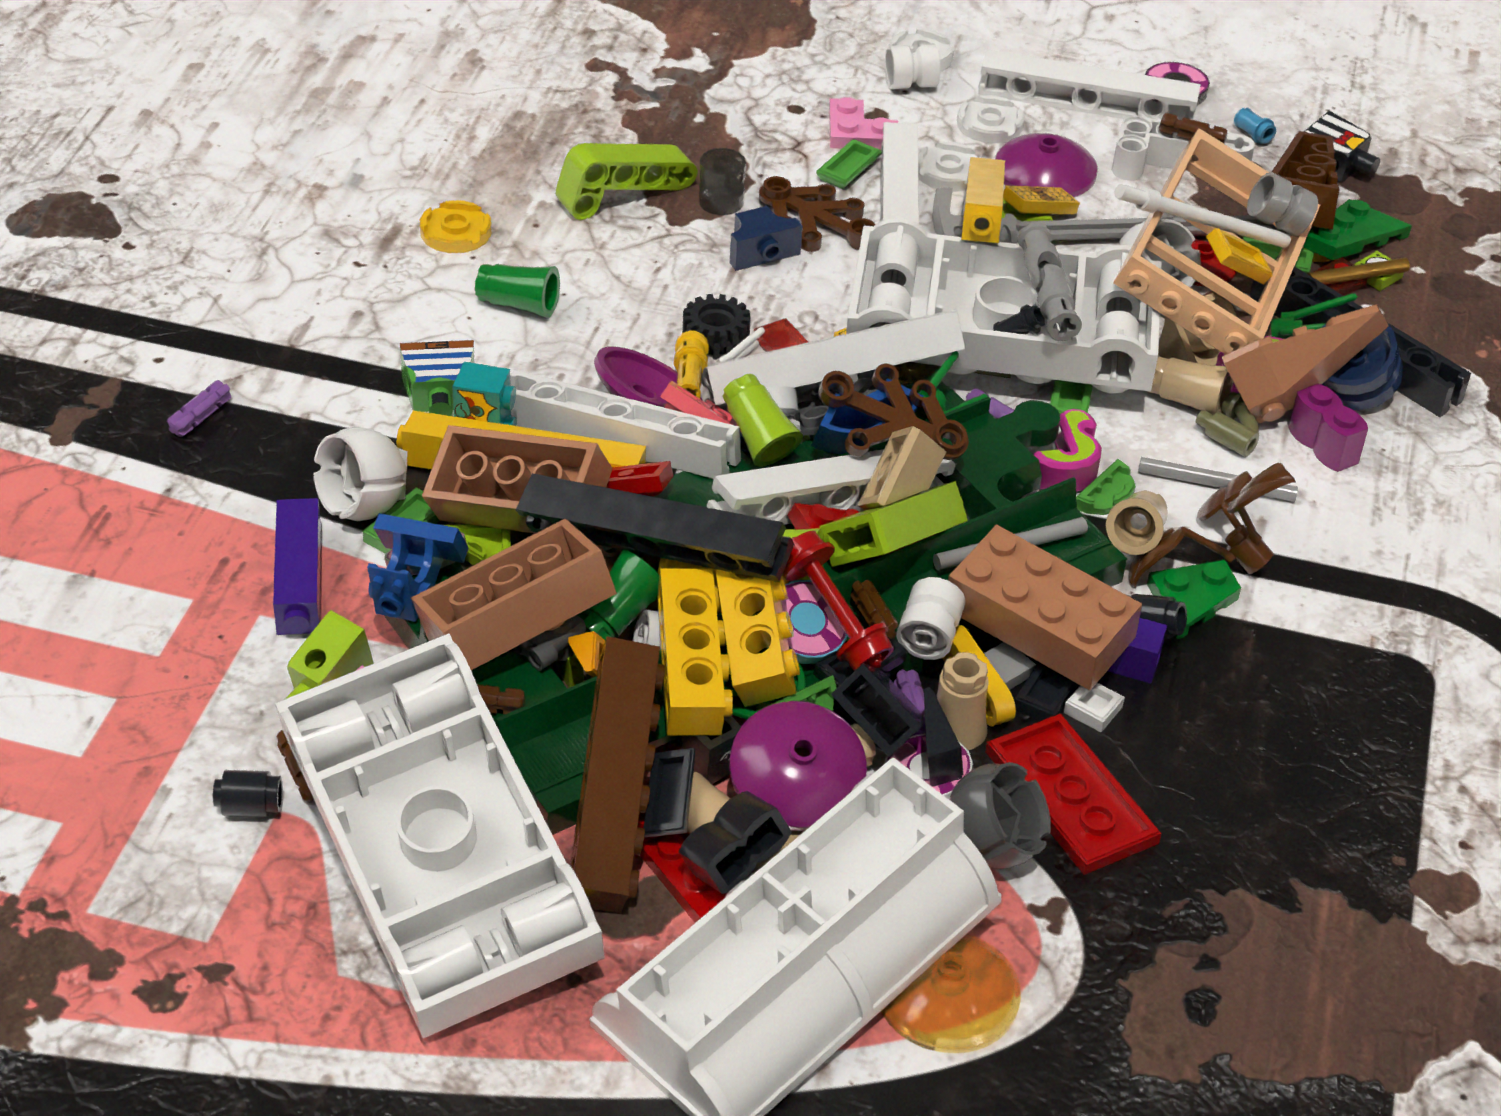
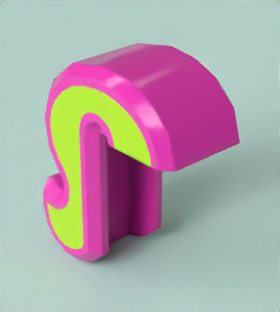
M1070 409L1060 414L1059 426L1062 432L1058 434L1054 441L1057 450L1037 451L1033 454L1040 462L1042 474L1040 489L1042 490L1074 477L1076 479V492L1084 490L1097 478L1102 451L1098 440L1094 438L1097 424L1094 418L1087 412Z

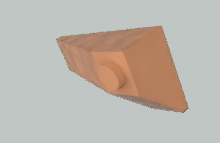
M1377 304L1332 317L1327 321L1326 327L1307 330L1306 326L1293 329V337L1273 342L1269 336L1222 356L1223 362L1245 405L1259 424L1281 418L1286 411L1293 409L1297 391L1316 384L1322 385L1389 327L1386 318Z

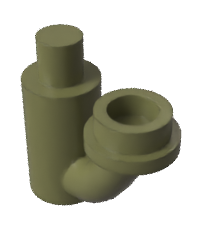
M1233 391L1228 394L1222 404L1221 410L1226 415L1221 412H1216L1212 415L1202 410L1195 422L1206 428V436L1247 457L1253 452L1259 441V427L1240 393L1237 394Z

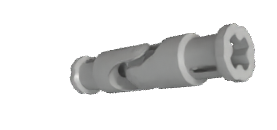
M1039 222L1030 223L1020 230L1018 243L1023 251H1025L1024 262L1033 288L1036 289L1038 295L1037 301L1043 317L1047 319V332L1054 340L1067 341L1079 334L1082 322L1076 312L1073 311L1075 309V301L1065 278L1056 247L1051 243L1052 235L1050 230L1047 229L1045 224Z

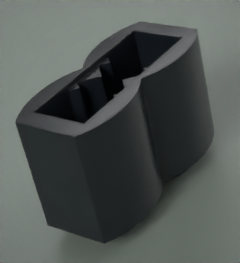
M744 791L729 799L720 808L712 822L703 824L695 829L681 845L679 854L694 876L721 894H724L741 881L746 880L758 862L764 861L777 853L787 842L792 831L776 807L751 792Z

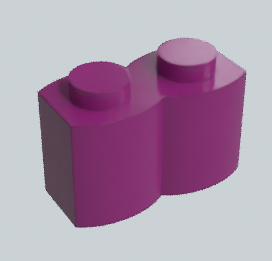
M1316 384L1297 391L1289 430L1297 441L1313 449L1315 456L1322 464L1339 472L1359 464L1368 432V425L1356 411L1343 406L1339 396L1330 388Z

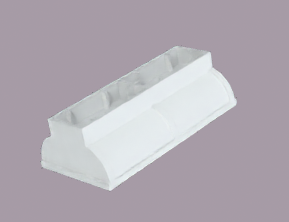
M892 757L875 773L863 778L853 787L850 794L750 878L741 881L727 893L725 899L616 989L615 993H608L595 1003L592 1010L593 1016L589 1019L590 1026L689 1116H765L1001 903L1002 894L998 892L995 878L987 862L964 833V811Z

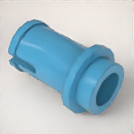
M1248 107L1246 109L1241 108L1234 117V125L1250 134L1252 140L1256 143H1269L1276 134V127L1270 118H1262Z

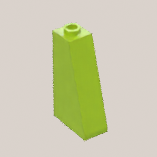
M955 481L929 488L886 506L871 508L819 527L823 530L824 543L830 542L835 547V551L830 557L833 567L892 552L964 523L968 519Z

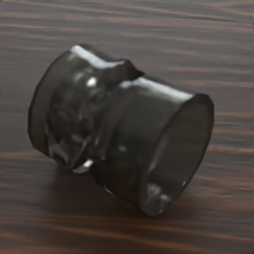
M715 148L708 150L702 155L700 159L699 176L701 181L699 184L698 201L704 211L715 215H730L742 209L745 194L746 160L741 153L728 148Z

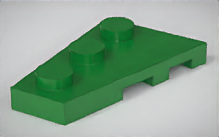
M1348 199L1336 209L1333 230L1314 226L1310 229L1303 248L1328 259L1335 260L1362 252L1363 246L1370 243L1376 246L1385 245L1388 239L1393 236L1399 240L1408 238L1412 225L1372 209L1364 201Z

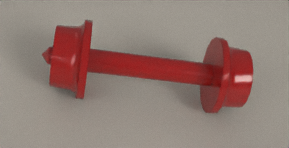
M814 530L802 533L797 537H792L795 545L783 576L787 581H793L808 575L850 638L837 652L836 656L839 661H847L854 671L863 663L880 668L881 662L889 657L894 650L887 637L889 628L884 622L877 623L866 629L863 628L822 566L833 555L835 551L833 544L830 542L824 543Z

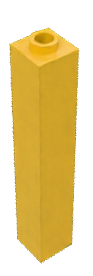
M970 157L961 240L999 243L1003 209L1005 160Z
M414 410L406 424L400 425L396 440L398 448L408 451L407 466L432 469L448 425L592 442L598 444L611 467L646 464V446Z

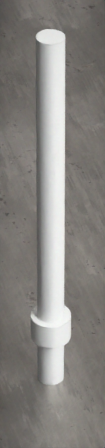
M1119 184L1115 188V198L1133 203L1138 209L1150 213L1156 211L1164 212L1282 248L1288 247L1291 242V237L1287 233L1161 196L1159 191L1151 188L1142 187L1137 189L1124 184Z

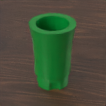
M482 264L478 269L475 280V295L481 301H489L494 305L529 311L546 318L552 316L558 303L560 274L556 266L526 267Z
M627 550L621 551L609 572L617 594L578 614L585 622L586 633L594 631L604 640H606L607 636L618 638L629 624L657 599L660 575L644 560Z

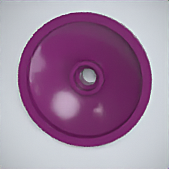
M1049 133L1022 135L1004 144L995 156V159L1005 160L1004 185L1057 187L1062 188L1074 198L1087 192L1094 185L1097 178V163L1088 150L1076 141L1060 135Z
M615 346L604 347L598 351L594 359L597 375L612 395L664 407L667 401L660 396L671 381L677 384V371L648 355L631 349Z
M787 701L767 706L746 720L733 741L729 759V770L737 794L744 791L751 792L776 807L790 830L806 831L850 794L853 787L866 777L867 761L859 737L842 717L817 704L803 701ZM805 748L809 751L810 755L801 757L795 752V749Z

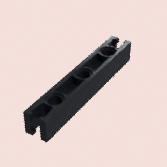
M1294 266L1274 315L1281 318V312L1297 311L1341 296L1343 297V295ZM1253 280L1250 297L1258 302L1266 283L1262 284ZM1351 301L1295 320H1302L1303 325L1325 324L1332 317L1363 309V307ZM1388 323L1394 330L1403 366L1401 384L1396 391L1438 417H1442L1449 411L1450 400L1451 404L1455 406L1461 404L1471 372Z
M532 473L516 508L520 516L527 517L528 515L526 525L533 532H540L566 518L596 545L780 582L795 545L790 537L783 536L786 530L783 522Z

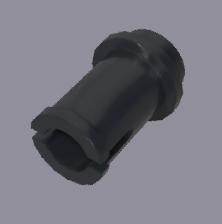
M1024 305L1020 308L1019 313L1001 322H996L993 325V331L1025 335L1029 333L1037 334L1041 331V327L1045 325V318L1038 306Z

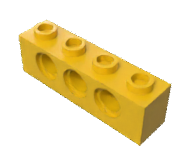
M660 568L657 600L662 664L665 665L663 685L667 735H722L724 717L732 716L733 700L732 690L724 689L723 681H728L729 656L728 654H721L720 647H725L726 638L723 620H718L717 613H722L718 587L714 585L713 569Z
M715 569L732 686L742 703L747 707L796 694L794 676L800 675V668L794 649H789L787 638L794 637V631L788 612H783L781 601L788 599L783 577H781L780 582L756 577L748 578L750 576ZM761 611L759 614L752 616L754 613ZM769 647L763 653L758 654L760 650Z

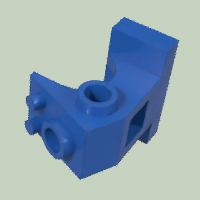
M379 513L373 529L384 547L393 550L387 568L378 567L376 564H368L367 568L370 579L369 596L373 598L376 614L416 622L418 614L411 597L434 586L444 559L464 563L469 547L458 528ZM409 568L420 571L418 576L415 579H413L411 573L406 569Z

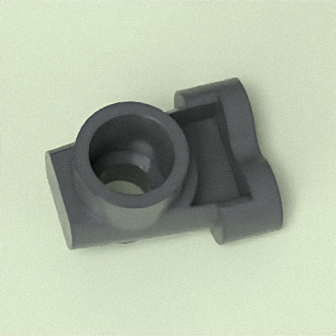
M575 615L566 620L562 626L554 630L545 631L514 647L513 650L518 655L526 656L531 665L536 670L541 671L552 663L566 661L567 658L575 654L568 643V637L586 633L585 622L578 615Z

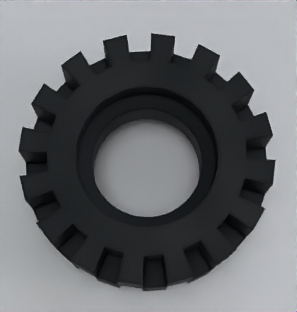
M707 294L706 300L699 296L695 298V303L690 301L687 304V308L683 310L682 333L697 331L703 334L709 343L708 354H712L713 359L717 360L720 358V355L727 354L750 335L749 309L746 310V305L743 302L737 304L738 299L731 297L728 301L726 300V295L719 294V299L714 298L713 294Z

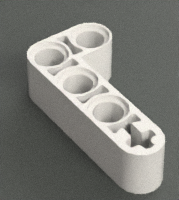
M1141 116L1127 117L1122 121L1112 172L1120 179L1132 181L1141 178L1145 164L1173 169L1180 154L1190 140L1177 137V133H1173V136L1161 133L1159 131L1161 120ZM1228 132L1225 145L1251 161L1255 147L1254 141L1247 136Z

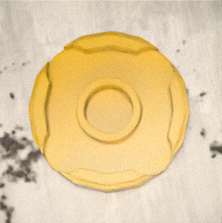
M463 200L444 201L439 203V208L432 210V207L424 211L420 217V237L426 245L437 251L465 253L476 250L486 244L491 237V216L488 212L486 214L483 213L481 207L472 202Z

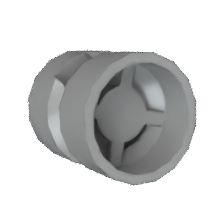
M1269 172L1263 175L1253 187L1248 199L1247 211L1250 216L1266 224H1273L1275 222L1276 229L1294 237L1303 233L1312 222L1317 211L1318 198L1313 192L1299 185H1292L1289 180Z

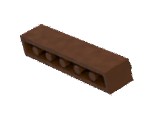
M608 636L598 663L570 867L579 879L592 909L620 914L627 898H635L639 883V871L632 870L634 855L640 856L644 842L645 828L637 826L639 813L645 814L649 801L650 786L643 785L644 771H651L655 755V745L648 744L649 731H656L659 720L660 704H654L653 699L654 691H661L665 665L658 664L660 646Z

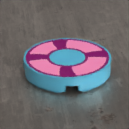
M793 580L785 584L788 599L781 601L783 612H788L794 631V637L787 639L789 649H794L798 663L816 664L834 655L844 645L848 635L812 581Z

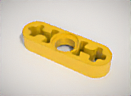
M958 625L955 628L956 633L950 652L942 657L944 663L946 659L953 658L960 652L975 654L980 661L986 663L989 682L986 696L987 724L995 726L1013 720L1016 708L1009 688L968 630L963 625Z

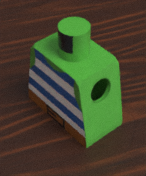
M474 340L400 343L402 379L412 410L451 416L454 410L453 384L464 361L475 363Z

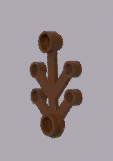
M773 176L765 179L759 189L760 200L772 207L773 213L777 216L791 218L787 214V207L798 212L800 223L803 225L801 249L807 252H816L821 248L822 234L817 231L815 221L847 236L850 246L856 250L860 249L863 226L874 227L876 225L873 221L862 218L864 215V202L861 199L848 198L846 200H836V188L829 184L811 187H791L788 179ZM815 198V201H805V200H803V199ZM831 213H843V216L851 221L847 222Z
M891 364L879 365L872 377V383L875 388L886 393L892 406L855 391L853 380L844 372L831 371L824 376L819 387V396L824 404L832 408L846 405L885 422L865 430L862 428L851 430L845 441V448L849 454L857 457L863 456L867 453L870 446L888 441L892 432L912 426L920 429L946 451L943 459L954 460L965 453L969 443L966 429L955 420H947L935 396L936 388L930 381L918 380L914 383L909 393L910 401L915 406L924 409L930 422L928 423L916 417L898 381L899 372ZM880 374L888 375L892 381H884ZM829 390H836L841 396H835ZM917 390L925 391L929 397H921ZM858 438L862 440L864 446L855 445L852 439ZM942 438L949 439L953 445L946 444L942 441Z

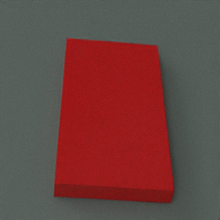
M1061 713L987 742L985 753L994 763H1016L1027 770L1025 781L1036 780L1049 808L1050 834L1083 875L1159 844L1162 833Z

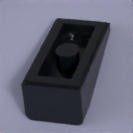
M930 687L925 688L924 707L927 760L930 785L934 787L962 778V775H964L962 751L934 691Z

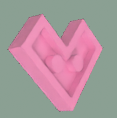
M850 97L830 98V148L842 149L852 139H855L881 150L883 123H898V120H889L887 118L864 119L863 100H856Z

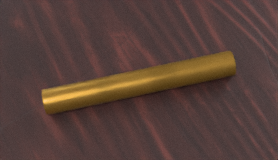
M1405 257L1307 274L1327 285L1408 272L1410 263Z

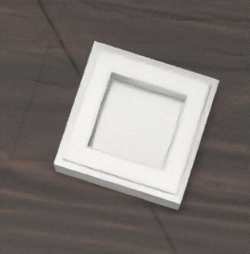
M1096 683L1091 690L1080 686L1066 701L1064 713L1102 732L1123 708L1125 697L1099 683Z

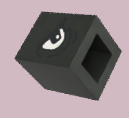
M732 716L724 717L722 735H682L681 749H696L694 772L700 773L711 784L730 775V752L736 734L741 728V725Z

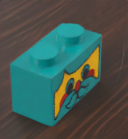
M464 361L453 384L454 417L517 426V418L511 416V410L516 399V387L511 386L510 369Z

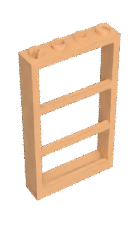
M1198 128L1180 154L1160 193L1161 196L1183 202L1173 196V193L1185 170L1247 208L1248 199L1253 187L1263 175L1269 172ZM1318 204L1315 216L1308 228L1298 236H1290L1291 242L1289 246L1281 249L1277 260L1261 251L1272 271L1273 277L1267 281L1258 302L1154 237L1152 234L1164 213L1160 211L1149 213L1113 284L1227 355L1256 340L1264 338L1320 204ZM1184 219L1206 234L1215 229L1211 226ZM1225 231V232H1227V233H1229V234H1231V235H1233V236H1235V237L1241 239L1240 237L1236 236L1235 234H1233V233H1231V232H1228V231ZM1146 248L1252 315L1249 324L1142 258L1141 255Z

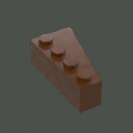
M1298 131L1271 172L1289 180L1292 185H1299L1316 194L1320 207L1312 226L1333 230L1339 195L1338 174L1335 173L1336 160H1334L1333 137Z

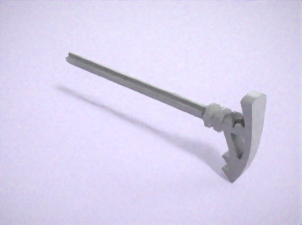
M936 188L932 213L935 234L962 237L964 215H952L950 213L953 188ZM1005 214V218H1001L999 242L1017 244L1020 230L1030 223L1037 222L1046 225L1047 229L1051 232L1052 240L1122 238L1130 228L1146 221L1147 218L1019 221L1013 214ZM1250 215L1230 216L1280 231L1273 224H1266ZM1160 218L1181 223L1188 228L1193 236L1208 235L1183 218Z

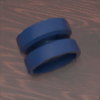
M1390 326L1387 327L1322 384L1339 396L1343 406L1363 411L1380 406L1394 395L1401 384L1403 366L1394 330Z

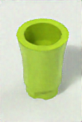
M745 374L740 378L734 379L723 389L724 394L722 397L728 405L727 410L737 426H739L756 466L763 467L778 462L799 446L803 439V434L786 417L766 387L760 384L754 374Z

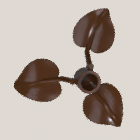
M1282 463L1271 465L1253 479L1247 471L1239 474L1228 483L1227 487H1223L1211 495L1197 513V517L1204 521L1222 509L1235 528L1225 538V542L1228 544L1227 549L1184 526L1177 530L1170 528L1163 532L1160 542L1154 549L1134 557L1129 568V581L1131 585L1136 589L1137 582L1144 572L1174 549L1183 537H1188L1222 555L1228 563L1236 559L1248 574L1258 571L1272 558L1274 553L1256 531L1245 506L1279 487L1295 483L1294 477ZM1237 511L1239 512L1244 525H1241L1237 517L1234 515V513H1236Z

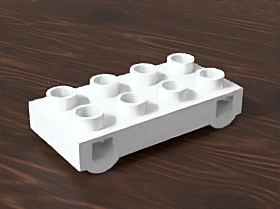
M889 218L877 223L874 227L863 226L847 317L846 334L957 309L965 349L958 351L959 357L948 371L950 373L970 374L981 370L1013 374L1019 379L1033 384H1043L1054 379L1091 384L1096 389L1106 393H1121L1128 389L1151 392L1158 359L1160 313L1113 284L1132 246L1113 245L1102 249L1097 254L1056 249L1075 301V309L1073 311L1076 312L1082 322L1079 334L1067 341L1054 340L1047 332L1046 318L1045 325L1041 327V331L1037 334L1029 333L1025 335L993 331V325L996 322H1001L1019 313L1022 306L1036 305L1039 307L1036 289L1033 288L1024 262L1025 251H1023L1022 247L1014 243L961 240V237L931 234L927 233L923 227L914 221L904 218ZM1142 253V258L1161 269V261L1151 260L1147 254ZM951 353L911 362L940 365L941 367Z
M450 634L275 703L286 739L422 1038H426L605 958L602 931L595 919L584 889L573 869L566 863L480 695L472 671L457 644L453 642Z

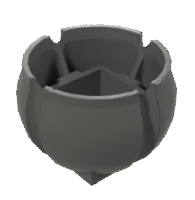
M990 763L975 768L957 782L950 796V801L964 811L965 835L976 846L991 869H1009L1026 863L1046 847V842L1041 839L1049 835L1051 831L1049 808L1044 793L1036 780L1025 781L1027 770L1016 763Z

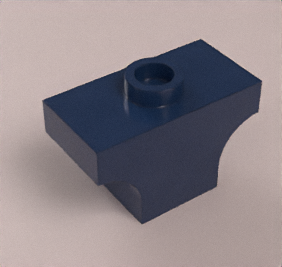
M768 206L735 213L734 233H731L729 263L735 271L800 255L803 225L797 218L777 216Z

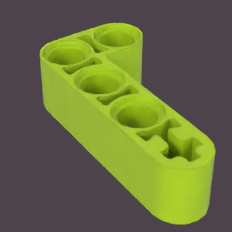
M577 144L568 151L555 194L573 217L577 220H585L597 212L605 190H682L689 187L695 181L698 170L695 164L675 145Z

